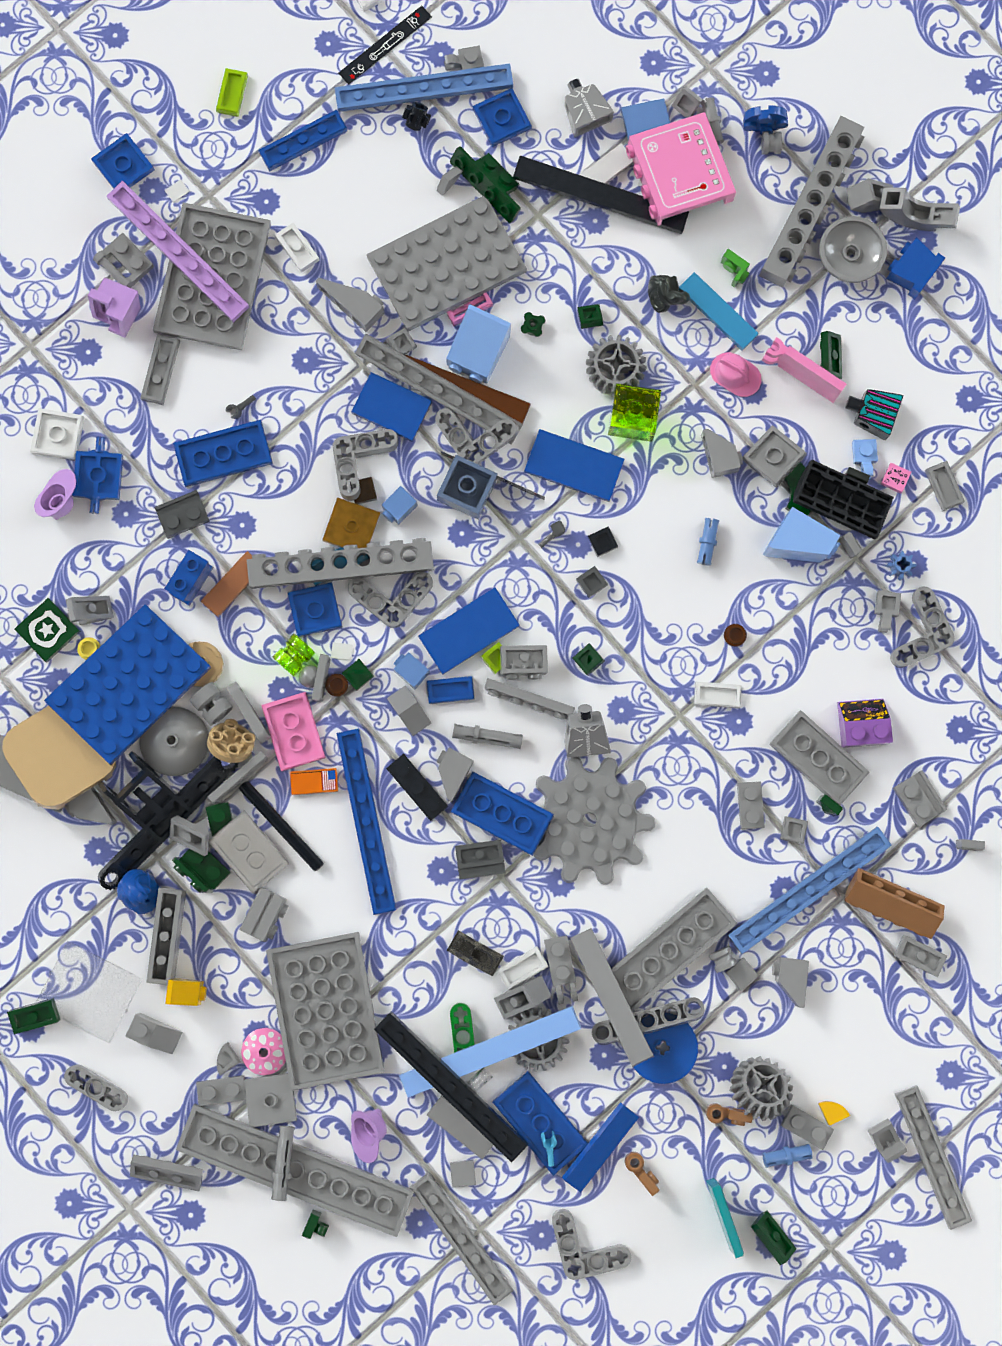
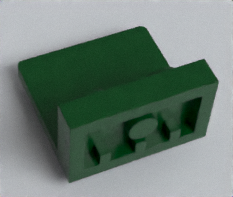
M188 849L181 858L174 857L172 859L176 864L173 868L182 877H189L192 880L191 886L199 893H213L231 874L209 851L208 855L203 856Z

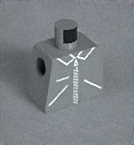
M574 79L567 84L571 93L565 96L564 104L574 138L613 120V109L594 84L583 87L579 79Z
M588 704L580 705L578 713L570 714L567 718L564 740L567 758L611 753L601 712L592 711V707Z

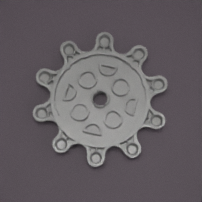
M579 757L568 758L565 762L567 775L563 780L554 781L545 775L540 776L536 780V788L545 798L544 805L541 808L553 813L554 817L533 855L539 861L546 860L551 856L559 857L563 862L561 878L566 883L576 881L580 871L588 868L595 872L598 882L607 885L613 881L614 873L612 866L616 860L624 859L632 865L640 864L643 860V852L634 842L635 835L641 831H651L656 824L655 818L652 815L642 814L636 809V800L645 793L646 786L641 780H634L629 784L619 783L616 779L618 764L613 758H605L601 762L599 769L595 772L587 771ZM591 813L595 815L596 823L594 826L588 827L584 824L583 817L585 814Z

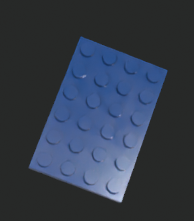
M145 604L44 701L111 766L211 669V666Z

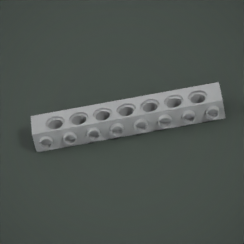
M840 116L760 272V277L782 288L786 281L791 283L797 271L793 267L796 262L801 263L806 253L803 250L804 245L812 242L816 234L813 228L815 224H821L826 212L822 211L825 204L830 206L836 194L832 192L835 185L840 187L845 177V174L842 173L844 167L849 168L855 155L851 154L854 147L859 149L865 136L861 135L865 128L864 126ZM838 143H844L848 148H841ZM828 162H835L838 167H832ZM819 181H826L828 186L820 185ZM809 200H816L819 205L814 206L810 204ZM804 218L809 224L803 225L799 219ZM794 237L798 239L799 244L791 243L789 238ZM779 257L788 258L790 263H782Z
M426 538L412 539L413 543L403 544V540L390 541V545L381 546L379 542L368 543L366 548H358L357 545H346L344 550L336 551L334 547L321 548V552L312 553L311 549L298 550L296 555H289V552H277L275 557H266V554L252 555V559H247L249 587L256 589L346 580L356 577L366 578L434 571L431 541L426 542ZM412 550L415 552L416 558L412 562L405 561L403 559L405 551ZM385 552L393 556V560L389 564H383L380 561V556ZM359 556H369L370 563L367 566L358 565L357 559ZM338 557H344L347 560V565L342 569L334 566V562ZM316 559L324 562V567L320 571H314L311 567L312 562ZM294 561L301 564L300 571L298 573L289 572L290 563ZM269 564H276L278 566V571L273 576L266 574V567Z

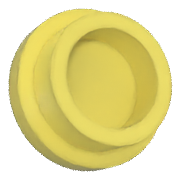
M84 638L78 644V654L81 658L87 660L101 645L94 638Z

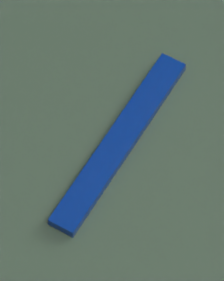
M358 728L339 732L336 734L373 915L395 911L397 909L360 730Z

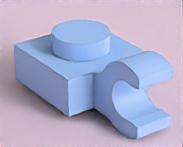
M876 439L853 440V463L860 464L861 472L870 475L869 479H871V476H873L872 464L878 461Z

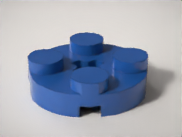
M768 105V110H761V106H757L744 112L743 129L745 131L760 132L762 136V132L773 134L775 130L788 127L787 110L783 107Z

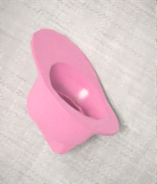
M731 352L722 353L716 356L711 363L710 374L713 380L731 393L740 397H748L759 390L761 374L758 368L740 355Z

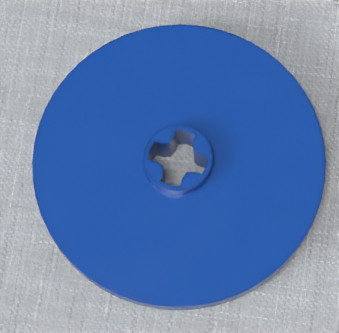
M668 1012L664 1014L667 1021L677 1019L675 1014ZM647 1015L642 1018L641 1023L644 1027H652L655 1019ZM688 1023L644 1035L654 1057L633 1067L643 1078L658 1084H669L682 1079L692 1070L698 1056V1042L693 1029ZM661 1041H665L666 1046L670 1047L669 1051H665L664 1055H661L660 1050L656 1049V1045H660Z

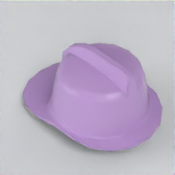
M63 469L52 476L34 504L35 512L39 516H51L57 520L66 516L71 511L74 504L72 493L76 487V476L73 471Z
M380 1109L366 1112L354 1111L351 1115V1142L354 1152L363 1162L372 1163L378 1157L379 1142L387 1133L386 1123L382 1118V1111Z

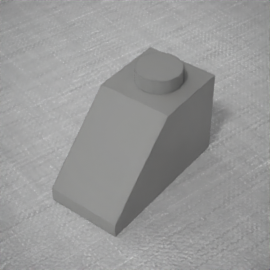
M868 178L847 188L848 205L851 210L861 213L880 210L883 188L894 187L891 184Z
M704 429L701 438L711 478L738 472L743 464L741 452H737L736 446L709 429Z
M449 747L447 752L444 750L441 752L437 763L440 764L438 769L447 799L453 802L474 760Z
M94 787L65 805V809L71 817L75 816L79 819L111 825L117 823Z
M777 957V961H774L772 966V975H775V981L795 1006L804 1008L809 961Z
M541 975L495 997L494 1000L503 1019L533 1008L552 996Z
M138 1013L135 1014L125 1037L147 1047L173 1054L183 1032L147 1015Z

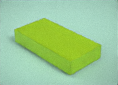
M225 68L216 106L217 113L239 116L248 78L247 72Z

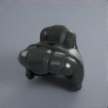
M654 275L650 277L648 296L656 312H666L670 305H683L690 300L689 293L684 290L678 291L679 285L676 276Z

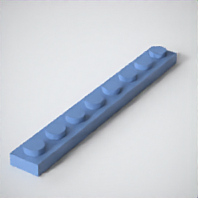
M509 63L334 88L338 112L510 89L513 88V78Z
M878 826L727 934L741 954L745 953L855 873L858 868H862L892 846L880 828Z

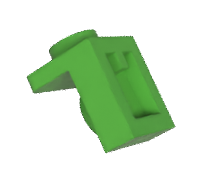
M727 249L720 263L723 264L724 269L728 272H735L737 274L731 284L735 288L738 283L743 284L749 276L748 268L750 263L730 249Z

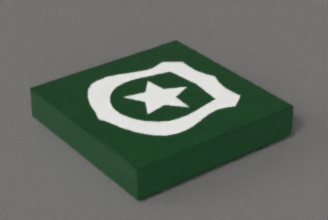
M47 598L15 628V631L46 663L81 632L50 598Z

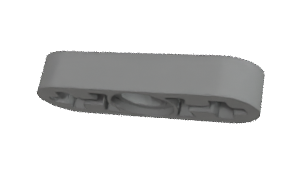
M234 682L226 687L258 741L262 744L269 740L271 736L239 684Z
M76 1064L65 1071L64 1079L69 1086L107 1109L119 1111L127 1105L128 1095L124 1090L86 1067ZM79 1070V1076L83 1079H87L88 1075L91 1077L86 1082L84 1088L81 1085H83L85 1082H83L80 1079L76 1080L75 1082L72 1080L73 1075L71 1074V1071L75 1072ZM93 1081H98L102 1084V1092L98 1095L93 1094L90 1090V1085ZM108 1087L111 1089L108 1094L112 1096L119 1094V1100L122 1101V1104L118 1103L114 1106L112 1104L113 1099L108 1096L105 1097V1100L102 1099L107 1093Z

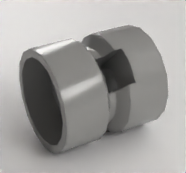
M213 682L206 684L190 699V702L197 711H203L202 716L210 726L222 720L233 709L232 704L226 697H220L221 691Z

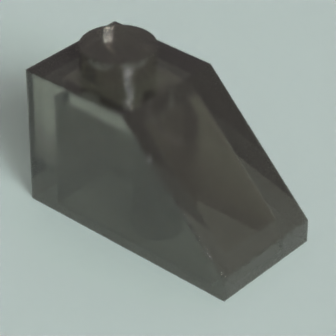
M459 930L447 949L448 952L491 976L494 975L504 957L502 954Z

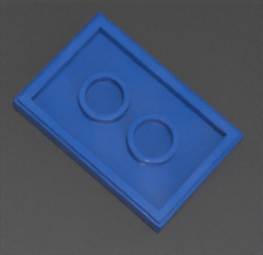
M371 372L351 413L383 429H391L398 436L413 442L432 404V400Z

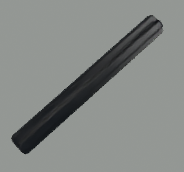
M245 781L240 785L239 790L311 869L318 871L323 866V861L249 781Z

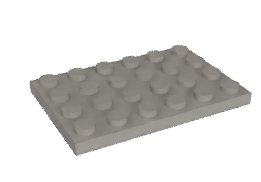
M484 196L366 254L368 261L408 332L527 272V268L490 202Z
M183 202L176 234L248 303L249 308L233 323L169 260L154 322V333L242 350L271 221Z
M359 932L266 950L291 1091L385 1072L378 1033L374 1030L376 1028V1021Z

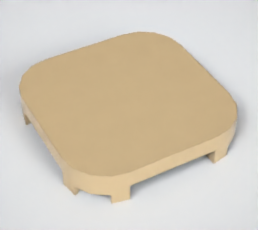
M49 706L14 726L6 733L3 740L2 750L7 762L33 802L38 807L41 806L46 809L59 810L64 808L66 803L101 781H107L111 778L116 767V761L110 766Z

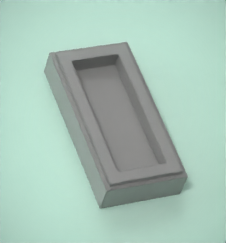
M948 461L925 470L942 512L965 502Z

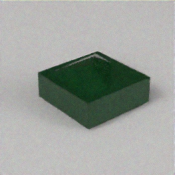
M600 304L577 307L581 329L603 326Z
M590 643L572 657L587 676L605 662Z
M360 659L342 672V675L356 691L374 677Z
M821 795L816 801L822 807L825 814L838 816L843 810V807L828 795Z

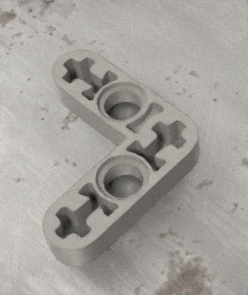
M443 408L437 412L435 417L438 427L457 455L467 459L469 456L468 451L476 452L479 449L476 445H479L485 454L483 455L482 452H478L474 455V461L469 460L478 465L513 440L519 432L518 424L515 421L503 419L474 440L454 411ZM443 415H451L449 418L450 423L454 426L458 424V426L451 428L448 423H442L444 420ZM505 424L512 425L513 427L510 429L512 433L510 435L504 433L500 436L503 441L494 433L495 431L502 433L505 430ZM457 431H462L465 435L464 441L460 444L455 443L453 438ZM488 436H492L495 439V445L491 449H487L484 446V440Z
M384 429L342 436L334 440L333 454L340 494L345 500L353 501L360 495L355 458L394 451L398 447V436L393 430ZM386 437H390L391 444H386ZM377 438H378V444H379L378 447H376V442H375V439H377ZM363 440L372 442L371 447L368 449H362L359 444ZM341 445L346 446L347 457H342ZM344 464L353 466L352 471L349 473H342L340 468ZM346 480H351L352 493L347 491Z
M427 572L417 573L392 602L363 578H353L348 584V591L357 602L386 626L397 628L402 625L433 587V580ZM426 577L428 586H422L418 590V593H421L418 597L415 591L409 588L413 586L416 589L419 585L417 580L419 578L423 580ZM362 583V588L367 594L369 590L373 592L366 597L365 601H362L361 599L364 598L362 593H353L355 590L354 584L360 585ZM405 594H411L415 598L411 606L402 604L401 599ZM373 597L381 598V607L378 609L371 608L369 605L370 599ZM387 604L390 605L387 610L391 614L398 613L397 618L399 620L397 622H388L389 616L385 612L382 616L379 615V613L384 611Z
M920 587L912 594V602L927 634L892 651L890 656L891 662L898 668L906 667L950 647L954 642V634L934 592L929 587ZM920 592H922L923 595H928L929 598L926 599L927 605L929 606L933 604L934 606L932 608L927 609L925 612L922 609L926 607L925 602L923 600L919 601L918 597L921 595ZM929 612L937 613L939 616L937 624L929 623L927 620ZM943 625L944 628H941L940 632L943 636L947 635L948 637L945 641L946 645L944 642L939 643L940 633L938 630L933 632L932 629ZM918 642H925L928 645L926 654H920L917 651L916 646ZM908 646H911V652L913 655L906 657L904 659L905 663H903L902 660L898 661L896 658L899 655L898 651H900L901 654L907 653L910 651Z
M558 1209L554 1212L552 1224L564 1273L569 1279L578 1280L621 1269L630 1264L631 1253L622 1244L582 1253L571 1212L567 1209ZM564 1214L565 1218L569 1217V1220L566 1221L567 1230L573 1229V1232H565L559 1236L558 1232H563L561 1223H556V1221L559 1220V1215ZM570 1237L575 1241V1247L567 1251L562 1248V1241ZM618 1250H621L623 1254L627 1253V1256L623 1258V1262H619L618 1259H612L613 1265L608 1266V1259L605 1253L610 1252V1257L616 1256ZM578 1252L579 1256H574L576 1265H581V1268H578V1273L573 1274L572 1270L568 1271L567 1269L571 1267L570 1258L564 1259V1256H572ZM599 1255L604 1259V1264L601 1268L596 1269L591 1266L590 1261L594 1256Z

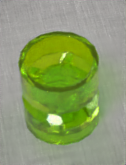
M293 633L285 642L286 647L280 648L272 658L295 677L303 668L302 663L308 662L316 653Z

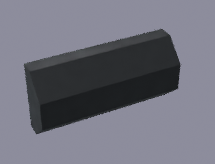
M811 460L796 486L793 503L872 539H877L894 497L817 461Z

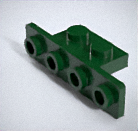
M461 146L457 147L450 159V164L453 167L457 166L462 170L461 175L490 202L508 223H512L521 207L509 194L518 188L519 183L512 179V175L490 153L475 161Z

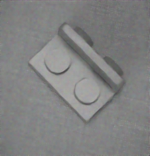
M547 645L500 646L501 670L499 671V676H505L506 680L519 679V676H528V679L532 680L542 679V675L548 673Z

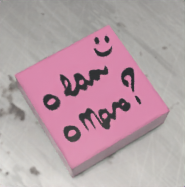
M890 463L880 484L901 494L911 471Z

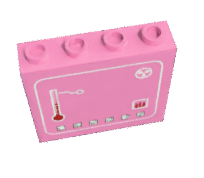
M705 112L629 136L626 153L628 158H632L634 162L633 170L637 179L640 178L642 195L644 199H648L650 216L656 220L658 226L661 225L662 219L723 200L724 204L733 202L736 190Z

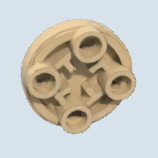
M227 719L224 723H220L210 730L207 746L211 754L217 759L228 763H239L248 759L252 754L255 735L239 725L236 720Z

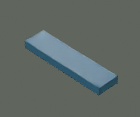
M695 272L679 286L678 290H684L689 293V301L741 351L758 336L759 333Z

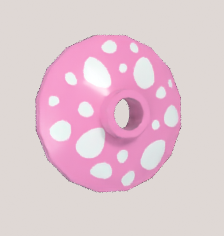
M256 1029L243 1042L241 1049L242 1060L246 1067L255 1074L263 1076L273 1074L280 1070L286 1062L281 1034L274 1029ZM261 1048L268 1050L267 1056L263 1057L260 1055Z

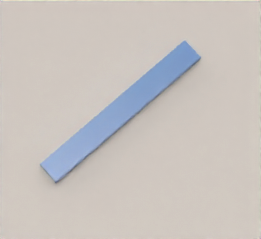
M570 1006L441 1059L461 1077L580 1030L581 1025L573 1006ZM415 1069L399 1075L407 1097L434 1088Z

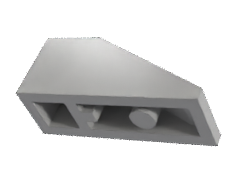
M322 278L316 280L317 288L365 332L384 315V308L382 306L384 303L378 296H371L367 291Z

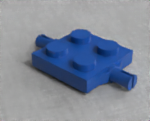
M99 436L96 437L95 450L88 452L76 451L74 474L76 476V487L72 496L91 500L89 511L91 514H99L100 501L106 499L120 500L123 455L105 451L106 438H100Z

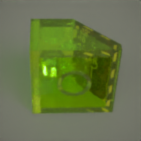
M616 383L608 435L652 442L656 433L661 390Z

